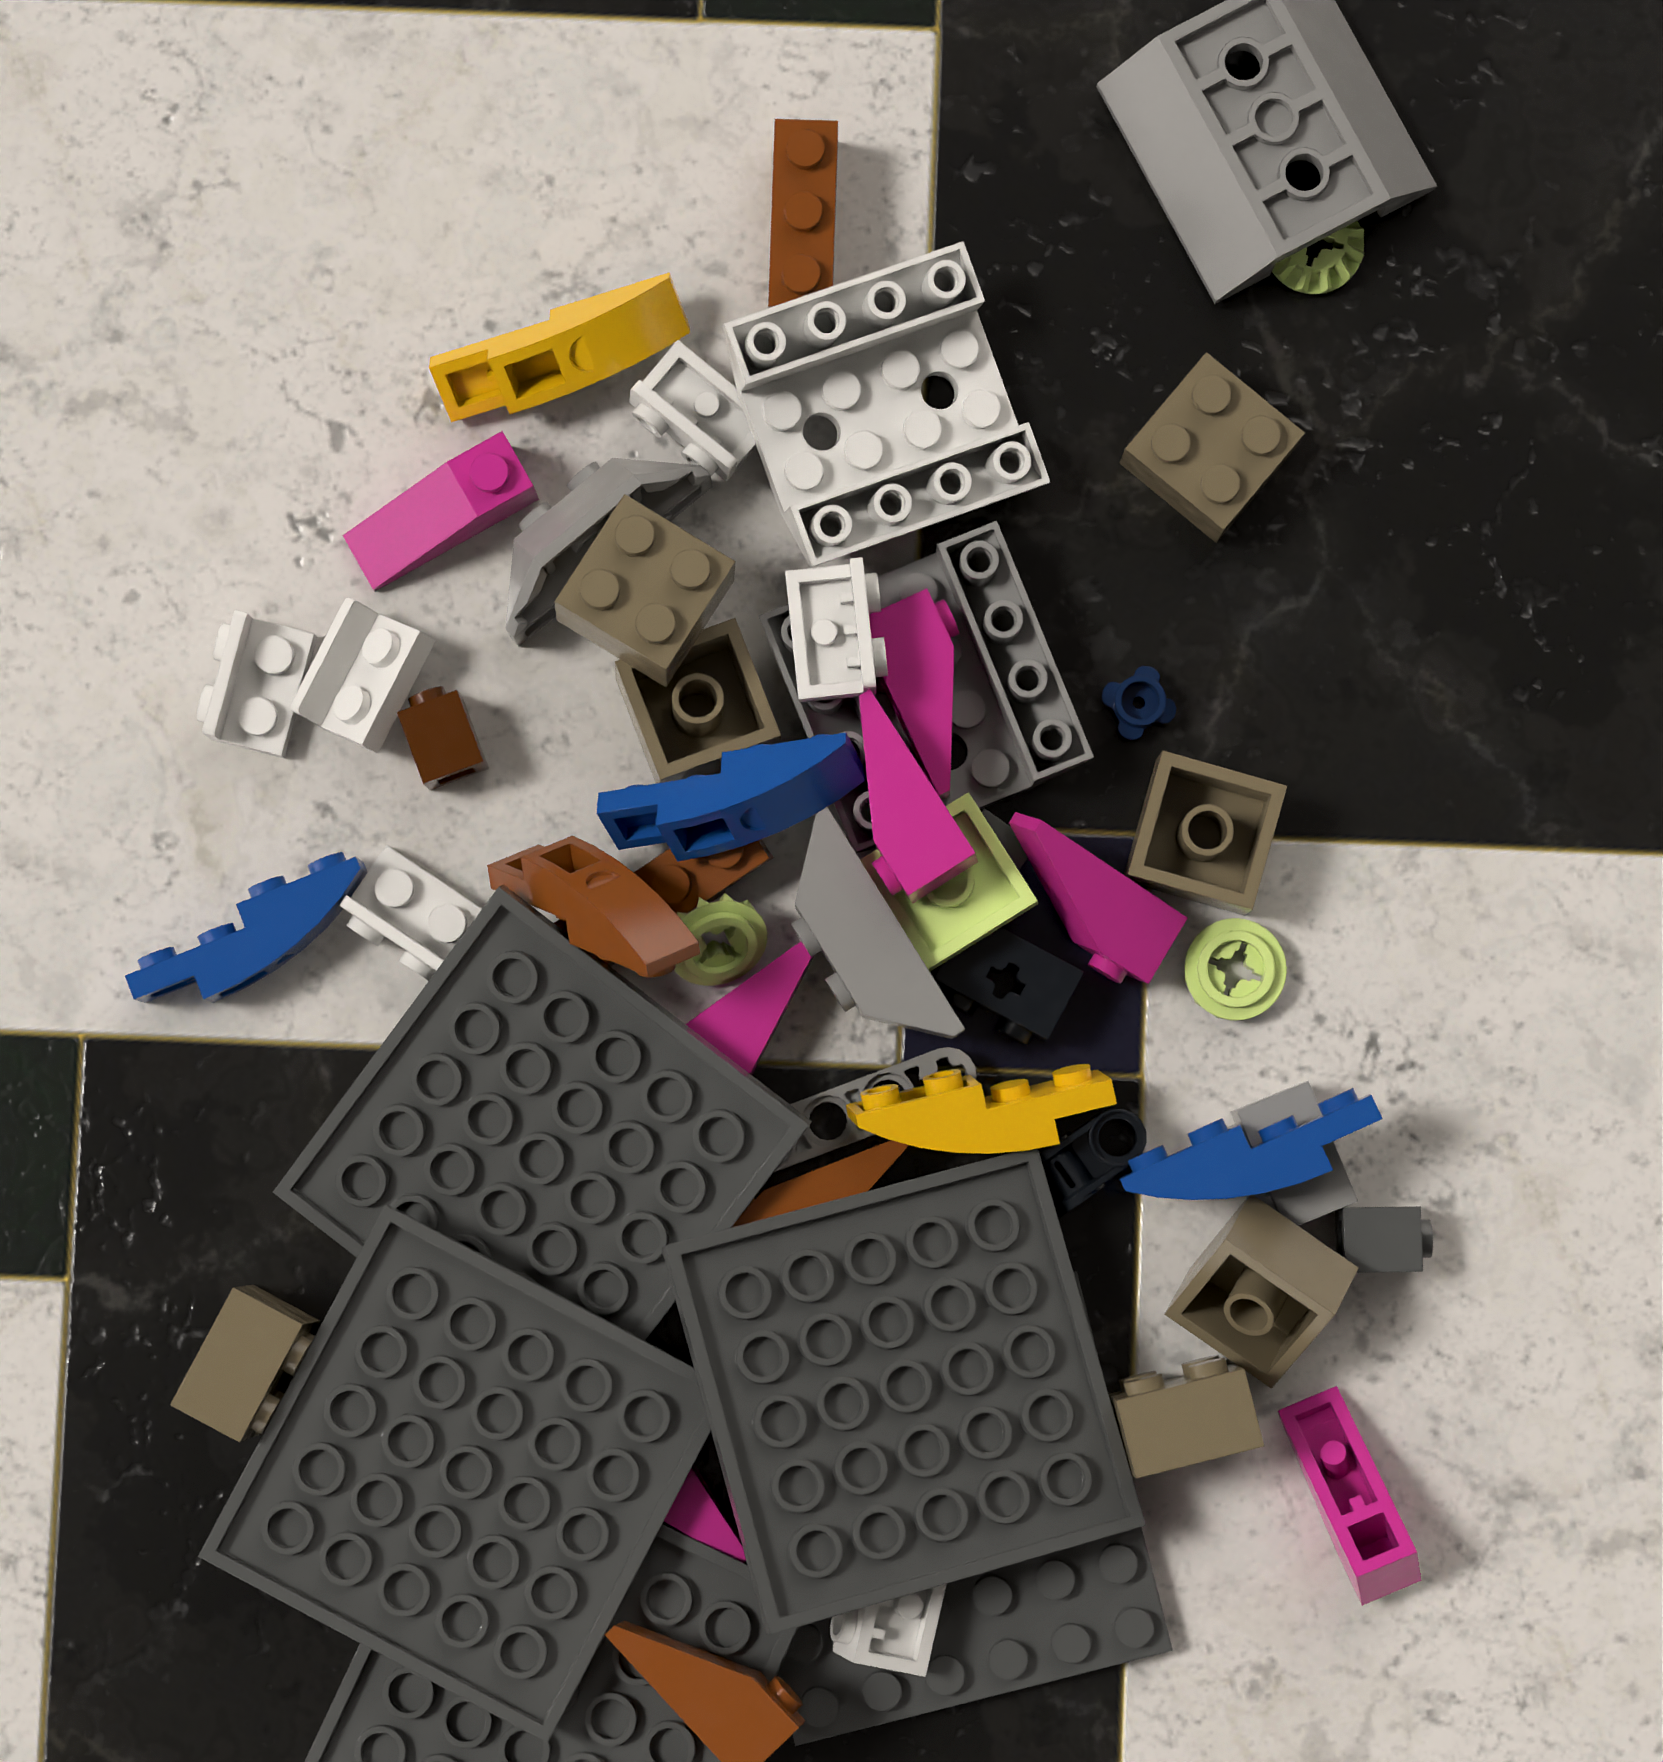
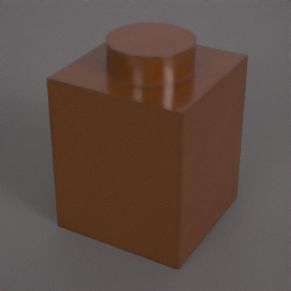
M444 686L424 690L408 698L409 708L397 712L422 782L429 790L489 769L464 699L458 690L447 694Z

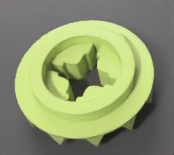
M1356 221L1323 238V240L1332 244L1333 249H1322L1317 258H1314L1311 267L1306 265L1308 260L1306 247L1277 262L1272 272L1284 285L1301 293L1322 294L1333 291L1348 282L1357 271L1364 256V229Z
M726 893L723 894L719 901L708 903L699 897L696 909L690 913L677 912L679 918L698 940L700 948L699 955L675 965L674 971L688 982L703 986H715L734 981L749 972L758 963L765 951L767 928L762 916L754 909L749 900L736 902ZM724 931L731 944L730 946L725 942L719 943L712 940L706 945L702 934L704 932H711L718 935Z
M1240 918L1220 920L1203 929L1189 946L1184 965V980L1195 1003L1216 1018L1227 1020H1246L1270 1008L1281 994L1287 974L1285 955L1274 935L1260 924ZM1242 943L1246 945L1243 951L1245 956L1243 966L1252 970V974L1261 977L1260 981L1240 979L1234 988L1230 989L1227 996L1224 995L1226 988L1224 984L1225 973L1218 970L1216 965L1208 962L1209 959L1215 961L1219 959L1230 960L1234 953L1239 951Z

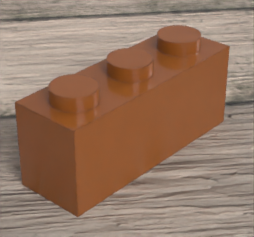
M775 119L768 308L833 286L838 121Z

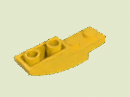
M670 272L550 309V317L547 321L430 357L429 369L451 422L503 406L507 407L510 415L570 394L631 367L689 334L690 326Z
M1077 1064L1053 1071L1052 1081L1029 1086L1027 1079H1015L995 1084L990 1087L991 1095L984 1097L982 1084L972 1076H962L959 1069L943 1070L924 1076V1086L900 1092L896 1084L882 1085L864 1090L860 1093L862 1101L846 1104L848 1117L858 1128L888 1140L945 1152L993 1154L1027 1151L1058 1145L1060 1142L1055 1119L1115 1105L1117 1102L1111 1078L1098 1069L1091 1071L1089 1064Z

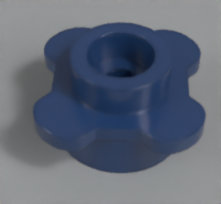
M1150 666L1137 668L1134 676L1127 678L1122 683H1108L1102 691L1103 704L1113 709L1119 720L1118 732L1123 738L1128 740L1139 739L1144 729L1156 723L1168 724L1176 714L1174 701L1166 698L1164 689L1159 683L1160 675L1158 671ZM1136 697H1141L1145 701L1143 708L1137 709L1133 706V700Z

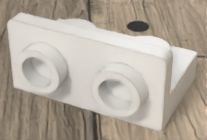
M346 598L290 705V709L324 730L378 754L398 715L397 712L402 708L436 640L415 628L378 614L357 600Z
M235 610L231 625L222 623L216 637L213 658L221 662L214 686L206 684L200 696L197 721L204 722L202 733L213 741L285 759L297 715L291 711L290 705L309 670L317 636L314 633L255 619L248 613Z
M388 845L385 846L351 897L346 895L339 905L352 914V917L346 924L347 927L377 947L383 938L387 937L406 950L399 961L428 981L482 910V908Z
M947 1584L833 1616L830 1625V1635L834 1642L833 1652L853 1663L926 1677Z

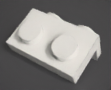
M679 340L674 343L643 381L638 380L630 390L629 403L635 407L632 412L633 417L646 430L659 438L665 432L685 448L681 452L682 457L690 465H701L711 476L715 472L727 482L756 447L736 387Z
M863 557L850 558V564L785 571L799 703L857 697L869 689L873 695H876V677L888 676L884 637L871 638L869 613L881 612L877 573L864 574Z

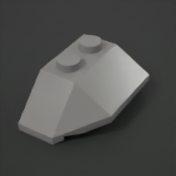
M611 458L602 467L597 462H593L583 468L569 481L567 487L571 492L556 505L551 507L548 502H544L527 514L518 525L523 532L514 538L505 627L518 647L556 617L554 601L624 494L671 522L712 488L711 475L701 465Z
M828 807L816 813L795 900V909L801 918L791 923L809 955L812 957L822 951L835 973L825 980L843 1010L847 1012L856 1006L861 1016L865 1019L950 1039L963 1033L965 1030L964 1026Z

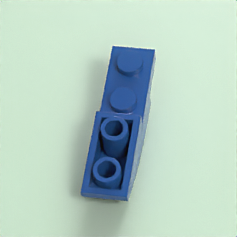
M846 732L833 735L819 734L808 739L771 745L757 744L746 749L722 752L721 773L693 775L682 780L650 785H631L625 789L598 793L596 814L618 850L667 843L679 862L717 854L750 844L781 832L813 816L864 782L865 768Z
M338 852L308 865L310 875L286 883L284 876H277L253 885L248 889L251 898L236 904L245 928L236 931L234 923H228L198 935L197 938L200 946L178 955L174 947H167L141 957L137 960L140 970L125 975L133 999L146 1003L197 983L203 1000L215 1003L249 987L276 971L304 950L343 910L339 905L345 896L351 897L368 873L364 862L356 856L346 860L344 853Z
M1354 1088L1318 1103L1317 1105L1322 1116L1298 1126L1294 1115H1291L1258 1130L1262 1143L1253 1147L1250 1146L1241 1124L1228 1129L1223 1118L1188 1133L1187 1135L1192 1146L1168 1156L1164 1146L1161 1145L1128 1160L1132 1173L1123 1176L1120 1181L1127 1192L1157 1198L1209 1200L1266 1193L1296 1185L1333 1171L1322 1146L1383 1118L1372 1095L1369 1094L1358 1099Z

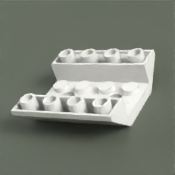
M964 241L723 324L740 403L754 437L781 516L810 568L1050 483L1029 422L1021 425L1017 423L977 310L985 302ZM937 375L944 377L951 383L954 389V399L950 407L935 409L924 401L921 394V386L925 378ZM820 416L827 418L834 424L837 430V440L831 449L816 450L807 444L803 436V427L808 419Z

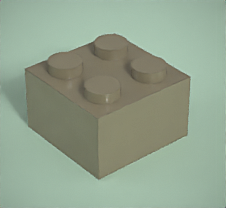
M1206 352L1125 448L1120 464L1217 543L1296 449L1305 432Z
M624 494L554 601L556 620L667 687L733 584L736 561Z
M736 618L703 629L667 687L621 659L615 661L616 681L655 783L682 780L693 775L721 773L722 752L746 749L757 744H777L781 741V733Z
M1162 751L1154 765L1124 875L1142 887L1245 916L1254 908L1287 786Z
M1249 1195L1190 1267L1164 1315L1272 1389L1336 1315L1359 1268L1256 1196Z
M255 1285L233 1287L170 1405L238 1442L245 1441L259 1434L263 1435L285 1394L282 1391L290 1376L295 1375L315 1337L313 1333L320 1320Z
M1214 1355L1181 1364L1184 1374L1182 1376L1163 1380L1162 1374L1150 1371L1119 1379L1121 1391L1108 1395L1131 1475L1137 1479L1264 1447L1244 1368L1232 1363L1227 1364L1225 1358H1219V1355Z

